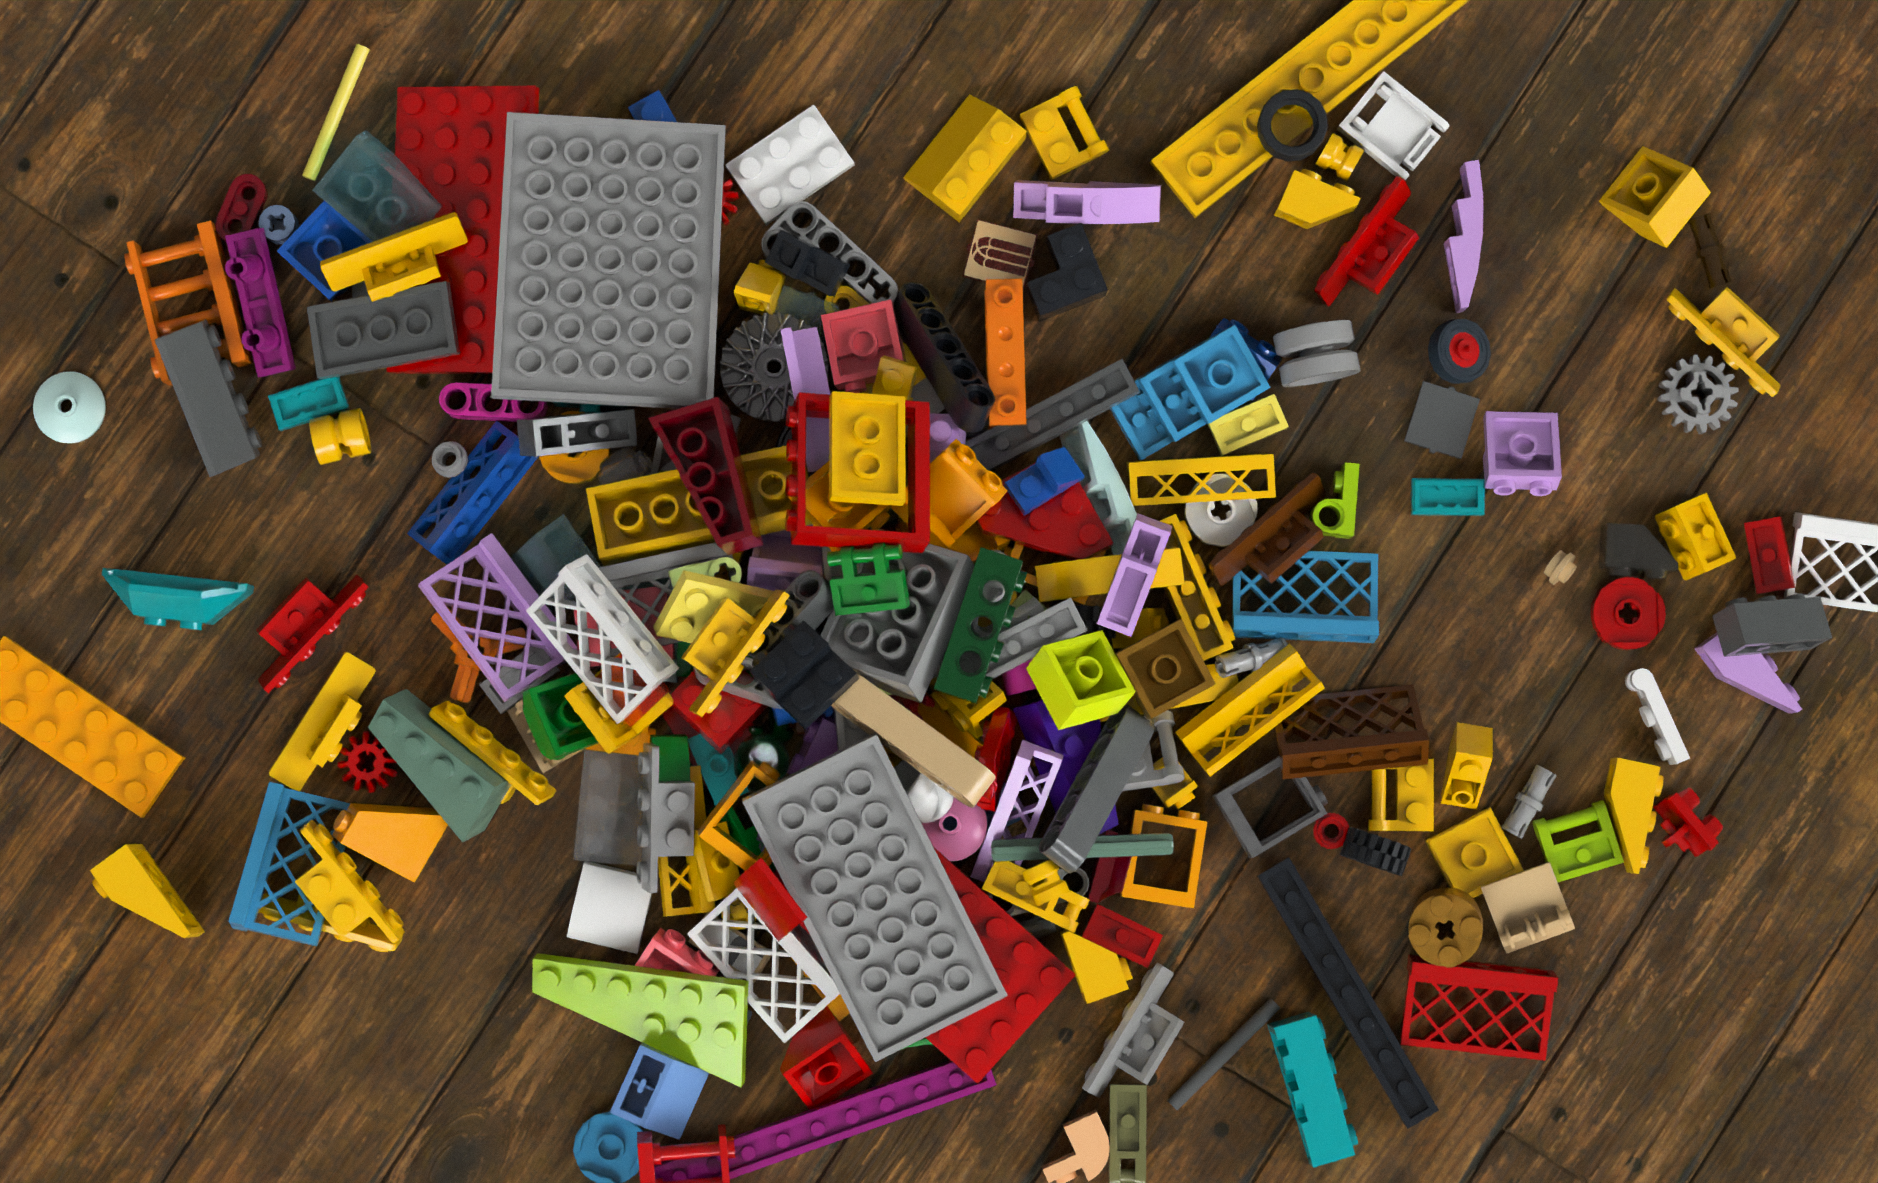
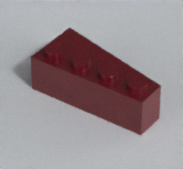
M715 397L648 418L660 437L668 456L672 459L685 487L695 501L696 507L717 545L728 555L764 545L730 411L726 404L719 397Z

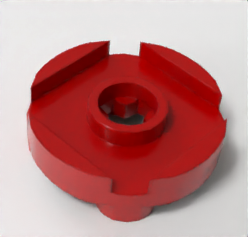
M1623 577L1611 581L1598 590L1591 606V621L1602 642L1608 643L1617 649L1633 650L1646 646L1660 633L1666 618L1665 605L1660 594L1656 593L1653 587L1648 585L1649 583L1635 577ZM1625 603L1630 604L1631 610H1637V617L1631 618V624L1625 623L1624 618L1619 617V611L1624 609Z

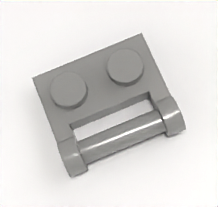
M1167 710L1152 719H1147L1154 724V731H1158L1164 768L1154 770L1150 744L1148 743L1123 791L1177 784L1184 780V770L1178 763L1172 727L1175 725L1173 712Z

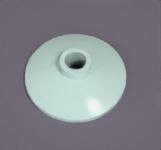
M62 372L51 376L39 387L34 398L33 413L38 427L49 438L61 443H78L91 437L100 428L106 413V401L101 388L88 376L78 372ZM69 399L72 402L71 410L62 412L61 403Z

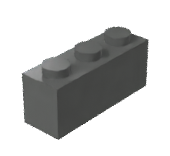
M1794 594L1783 600H1776L1775 596H1766L1754 602H1747L1746 598H1737L1726 602V608L1713 615L1724 657L1811 650L1832 638L1821 597L1805 598L1804 594Z

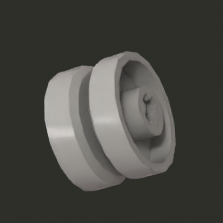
M1350 320L1306 324L1273 336L1278 356L1283 358L1300 357L1285 362L1279 368L1283 387L1318 384L1361 372L1356 352L1352 350H1336L1348 346L1355 340Z

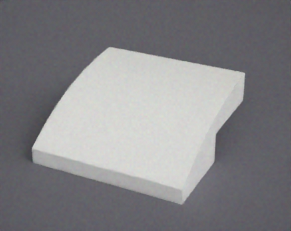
M585 861L576 892L567 937L638 954L652 893L642 889V884L637 882L635 872Z

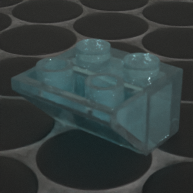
M564 514L536 533L511 557L512 561L539 596L557 579L559 571L565 565L586 554L598 568L603 567ZM564 584L565 600L576 601V596ZM545 604L555 616V606Z

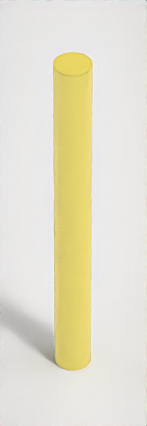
M356 44L302 174L303 177L309 180L316 181L370 49L360 44Z

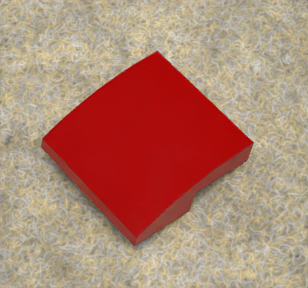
M762 858L750 866L734 882V885L778 942L808 918Z

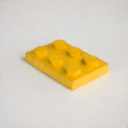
M832 391L829 397V501L893 506L904 505L906 501L905 396Z

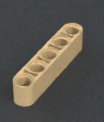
M857 673L859 679L831 706L868 735L876 732L882 745L968 807L974 808L996 779L995 775L978 760Z

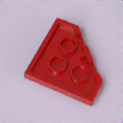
M1033 463V464L1029 465L1028 467H1026V468H1024V469H1022V470H1020V471H1018V472H1016V473H1014V474H1012V475H1010V476H1008V477L1002 479L1001 481H1002L1003 486H1004V484H1005L1006 481L1010 480L1011 478H1013L1014 476L1018 475L1019 473H1021L1022 471L1026 470L1027 468H1029L1030 466L1034 465L1035 463ZM1079 482L1023 516L1009 493L1006 492L998 503L976 521L982 534L1016 541L1017 544L1065 556L1067 557L1066 559L1072 561L1091 558L1112 547L1114 544Z

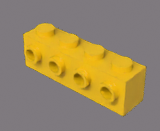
M1176 514L1160 520V522L1172 526L1165 549L1180 548L1185 585L1163 588L1177 620H1182L1203 661H1206L1233 649L1231 641L1235 640V636L1227 620L1222 622L1217 610L1218 607H1221L1214 588H1208L1203 578V574H1206V569L1198 553L1194 555L1188 541L1192 540V536L1184 520L1179 522Z

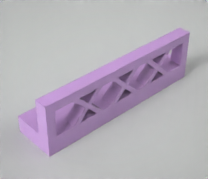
M791 327L780 329L794 401L799 392L830 395L817 327L792 331ZM806 417V463L810 477L829 461V419Z
M1022 740L986 837L977 856L971 874L972 878L982 882L985 881L987 873L994 863L991 856L993 840L1001 839L1002 835L1005 839L1032 838L1064 755ZM1032 756L1053 763L1050 772L1035 777L1030 767ZM1025 775H1027L1029 780L1023 782ZM1045 782V785L1042 790L1040 783ZM1033 787L1039 800L1034 804L1024 807L1018 797V793ZM1015 805L1017 810L1012 811L1013 806ZM1034 812L1030 820L1028 814ZM1021 817L1027 831L1012 837L1006 824L1010 820ZM1014 861V864L1021 867L1023 861Z

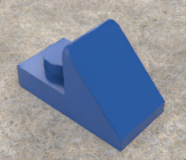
M1062 447L1039 455L1034 465L1006 481L1004 487L1008 490L1007 492L1023 516L1083 480L1085 476L1067 449Z

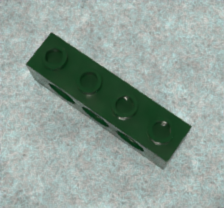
M982 547L980 548L934 690L975 704L978 697L986 699L993 678L987 676L986 673L990 661L998 663L1004 642L999 641L998 637L1002 626L1010 627L1016 607L1009 604L1014 591L1021 593L1028 573L1021 570L1023 561ZM990 582L1000 583L1005 590L1003 598L997 602L988 601L983 595V588ZM978 617H986L992 622L993 630L986 637H978L971 630L972 622ZM967 652H974L981 658L980 668L973 673L965 672L959 664L961 656Z

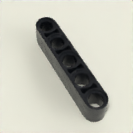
M917 282L904 283L894 303L900 335L957 427L969 433L981 431L994 405V393L928 288Z

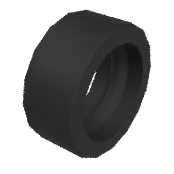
M1298 89L1283 90L1272 96L1263 106L1257 123L1258 138L1264 149L1275 158L1284 161H1299L1312 155L1324 140L1328 127L1327 114L1321 102L1312 94ZM1285 105L1301 106L1309 112L1313 119L1312 135L1305 143L1299 146L1282 144L1275 138L1272 132L1271 121L1273 115Z

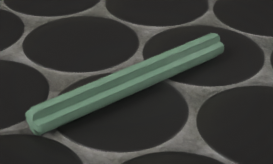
M1170 833L1099 835L1086 858L1171 855L1174 850L1173 836ZM1042 838L996 839L991 844V856L995 862L1049 860L1039 852Z

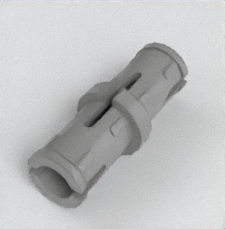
M1279 637L1261 644L1248 643L1237 651L1217 655L1215 657L1217 660L1215 661L1217 673L1221 678H1226L1243 671H1256L1288 644L1283 637Z
M1536 764L1522 792H1517L1515 796L1517 801L1501 828L1522 839L1536 812H1541L1544 806L1541 803L1557 775Z

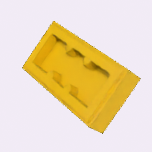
M727 821L719 822L716 825L729 834ZM694 829V850L707 902L726 898L737 888L734 885V882L740 876L737 864L700 838L698 829Z

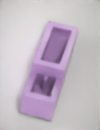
M1137 513L1098 618V625L1132 637L1172 529L1171 525Z

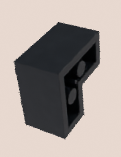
M1082 223L1048 235L1046 244L1057 271L1029 281L1026 286L1039 322L1105 297L1108 291Z

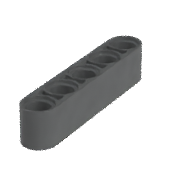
M1125 704L1118 714L1109 716L1040 842L1039 852L1067 873L1077 870L1086 859L1154 733V724L1128 704Z

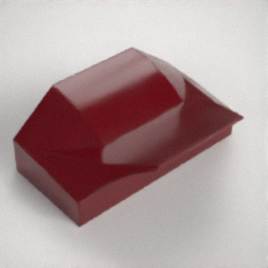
M1107 830L1102 835H1118V833ZM1132 856L1095 858L1085 898L1091 902L1100 903L1109 896L1122 892Z

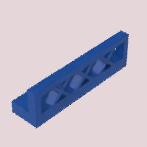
M496 420L469 454L468 463L464 471L458 476L450 478L407 534L446 565L461 556L538 457L520 456L518 436ZM502 434L506 436V439L499 448L492 451L493 445ZM481 466L480 472L476 477L470 479V474L473 470ZM458 494L457 501L453 506L448 507L450 499ZM436 522L434 530L425 539L422 535L432 523Z

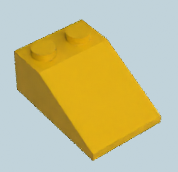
M125 844L90 870L95 877L92 880V884L103 898L109 897L111 901L183 938L198 937L205 933L143 844Z

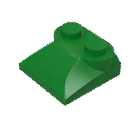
M576 673L529 688L522 693L524 716L539 751L550 760H560L568 754L598 744L595 736L564 697L572 688L583 683Z

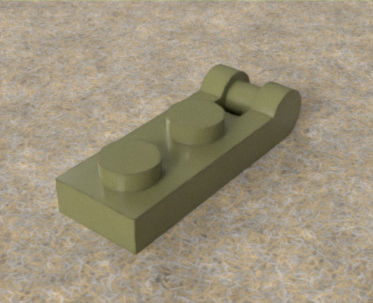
M1109 1084L1110 1150L1108 1183H1146V1084ZM1121 1159H1134V1169H1121Z

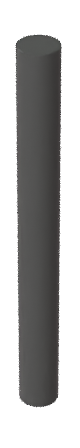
M1270 998L1167 1101L1178 1111L1280 1007Z

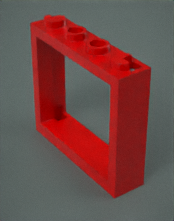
M799 392L793 406L788 405L786 414L787 427H792V439H788L786 445V461L792 462V474L787 475L785 488L786 496L792 497L791 509H787L785 518V530L791 532V544L837 548L853 546L855 549L873 547L874 543L885 542L887 546L900 544L902 552L923 553L930 542V402L905 400V424L908 425V532L806 526V417L829 419L830 395Z

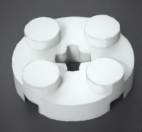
M1213 474L1205 484L1215 493H1225L1235 481L1226 474ZM1196 483V485L1193 487V489L1191 490V492L1194 490V488H1195L1199 483ZM1238 485L1232 492L1246 491ZM1202 487L1195 495L1210 493ZM1256 499L1220 501L1221 504H1229L1231 510L1226 513L1227 519L1221 520L1219 516L1213 517L1211 514V510L1215 508V501L1185 504V520L1192 534L1204 544L1218 547L1229 546L1241 535L1244 529L1252 526L1258 511Z

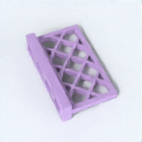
M492 533L480 540L478 545L419 583L418 587L504 702L557 666L567 662L526 612L539 595ZM476 558L484 569L482 580L462 577L464 564ZM458 569L457 575L450 574ZM488 576L491 578V580H492L493 582H488V581H487V580H488ZM439 580L455 582L453 599L439 597L431 586ZM461 584L481 587L479 604L458 601ZM486 589L497 590L505 597L504 609L484 606ZM510 605L514 609V611L509 610ZM544 605L541 610L550 621L556 622L554 615ZM446 606H451V607H452L451 612L449 611V609H448ZM457 608L477 611L475 629L460 626L455 619ZM482 613L503 616L500 633L480 630ZM508 617L523 621L527 627L525 638L505 634ZM531 633H532V635L535 637L536 640H532V639H531ZM567 634V642L573 649L577 650V646ZM468 635L474 636V637H473V642H472V640L469 638ZM479 637L499 640L496 658L481 654L477 648ZM504 642L524 645L522 662L502 659ZM529 647L544 649L551 661L543 666L527 664ZM490 664L495 665V670H493ZM500 666L521 669L519 682L507 689L499 678ZM526 671L533 672L525 678Z

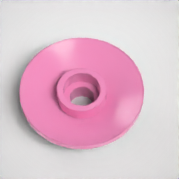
M954 797L951 808L943 817L934 822L922 823L932 845L950 861H959L974 854L982 845L987 833V816L985 810L981 809L977 804L974 808H971ZM948 817H953L957 820V827L952 831H948L943 827V822Z

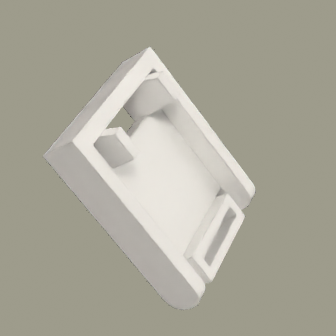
M1383 71L1341 122L1337 130L1358 147L1362 148L1364 152L1395 177L1399 176L1406 180L1409 177V173L1400 164L1402 163L1408 169L1414 171L1441 137L1430 127L1433 125L1441 132H1445L1450 125ZM1376 93L1386 103L1367 125L1357 115Z

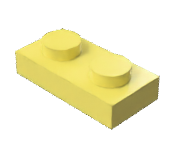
M1275 394L1223 415L1208 424L1221 456L1289 427Z

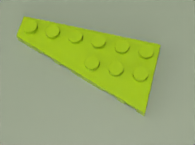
M537 953L533 958V993L734 1085L742 1087L745 1083L748 980Z

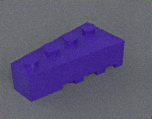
M1038 696L1013 708L1027 742L1064 755L1049 793V798L1055 813H1057L1101 733L1100 720L1097 719L1058 730L1041 696ZM1033 756L1040 775L1050 772L1053 763ZM1115 805L1099 834L1119 825Z

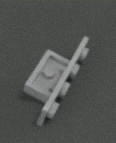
M644 743L643 752H639L638 770L640 774H643V789L638 790L637 803L639 811H643L642 825H639L637 828V843L639 847H642V862L637 863L636 876L638 884H642V889L648 893H657L658 857L694 856L695 783L692 781L659 782V746L653 743Z
M1156 963L1154 968L1146 972L1141 982L1142 988L1135 1000H1131L1126 1005L1122 1014L1123 1020L1117 1030L1113 1031L1105 1040L1104 1051L1099 1060L1087 1070L1082 1089L1098 1098L1101 1097L1118 1067L1148 1085L1185 1023L1156 1005L1173 977L1174 972L1159 963Z

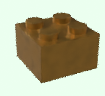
M1181 619L1115 653L1136 691L1133 695L1146 719H1152L1216 684Z

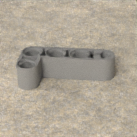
M803 201L794 203L764 234L761 245L765 258H767L770 252L768 250L770 242L777 238L780 230L788 232L819 247V243L825 237L836 238L839 246L837 250L830 254L847 263L860 261L866 267L865 272L859 277H851L846 273L843 282L855 290L869 304L886 301L884 297L876 300L875 289L868 283L872 273L876 275L873 277V283L879 289H884L886 286L889 288V298L887 300L891 299L894 305L898 296V288L893 278L812 204ZM802 212L810 214L813 218L811 225L803 229L793 224L794 217Z

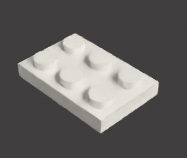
M812 105L725 164V166L767 226L783 215L791 205L805 200L855 166V163L815 105Z

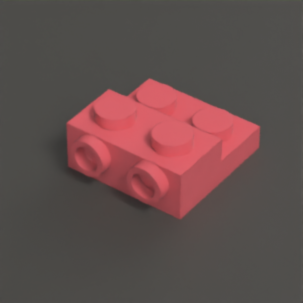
M891 299L821 315L833 381L838 390L845 389V392L851 393L866 391V384L875 382L880 358L884 355L906 362L903 342L899 335L894 305Z
M662 928L654 935L635 966L709 976H716L720 971L701 949L696 952L685 944L686 939L680 932L673 929L665 931Z

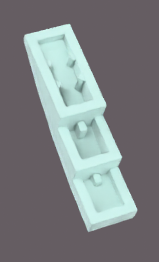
M1088 421L1060 435L1061 443L1085 476L1079 483L1114 542L1111 547L1113 555H1120L1123 553L1137 513L1108 452Z

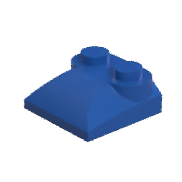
M325 199L277 252L332 302L337 296L345 293L349 287L333 292L321 270L320 262L373 241L330 201Z

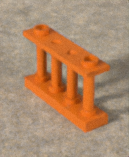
M211 220L197 224L199 235H195L194 240L143 253L142 247L134 240L126 242L129 253L124 254L126 267L130 275L135 274L155 357L150 358L151 367L155 377L161 378V381L168 386L172 385L155 339L203 320H207L208 324L216 323L218 326H223L225 338L221 339L222 345L218 346L222 358L231 359V362L237 367L253 364L250 351L242 344L244 328L232 280L225 271L227 260L221 237L217 234L215 224ZM198 253L200 257L205 256L208 269L203 270V274L151 287L147 271L148 266ZM205 288L209 291H214L217 304H213L212 309L160 322L155 301Z
M1022 278L986 279V291H984L987 384L995 396L994 405L988 416V430L995 426L1026 425Z

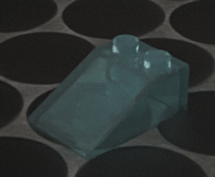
M367 130L353 139L312 190L373 242L431 221L442 208V205L401 160Z

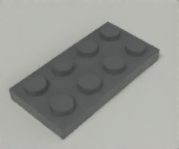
M447 281L411 287L391 297H384L373 302L368 295L307 307L317 378L321 380L460 354L450 283Z

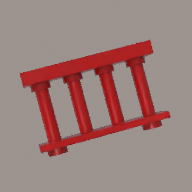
M722 1124L718 1125L719 1141L660 1146V1142L653 1143L652 1131L637 1132L640 1183H730L728 1159L735 1158L734 1136H726V1126ZM711 1156L721 1157L722 1176L663 1181V1178H656L655 1165H662V1161Z

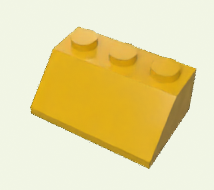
M969 94L903 179L960 222L1026 140L1027 131L998 108Z

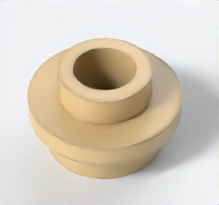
M1560 550L1552 558L1544 570V574L1549 577L1551 584L1555 585L1559 581L1565 583L1572 576L1577 568L1573 564L1575 555L1572 553L1566 554Z

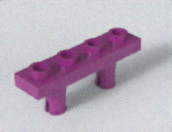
M264 228L225 236L230 259L225 265V271L231 279L236 281L247 329L242 335V344L247 350L252 351L258 378L296 370Z

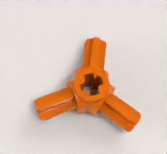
M436 611L431 618V622L453 643L450 649L456 654L454 664L458 665L450 698L458 702L469 703L472 699L479 671L481 670L474 660L469 658L468 652L464 650L462 644ZM456 616L455 619H456L457 622L460 624V626L467 627V626ZM521 627L508 630L505 633L506 635L526 637L525 630ZM468 635L469 638L473 641L474 636ZM479 637L480 648L484 650L483 655L497 656L499 640ZM504 642L502 654L524 649V645Z

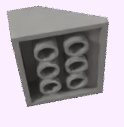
M928 544L923 553L903 552L902 559L889 560L890 570H905L910 605L905 609L835 616V611L833 610L820 636L829 643L831 649L845 663L876 687L888 693L921 703L950 641L975 565L966 554ZM874 562L857 563L858 574L875 572Z

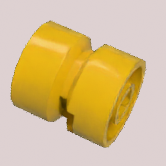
M361 408L340 412L337 419H334L331 415L310 419L309 426L312 443L321 465L340 461L343 454H347L351 458L371 454L370 436Z

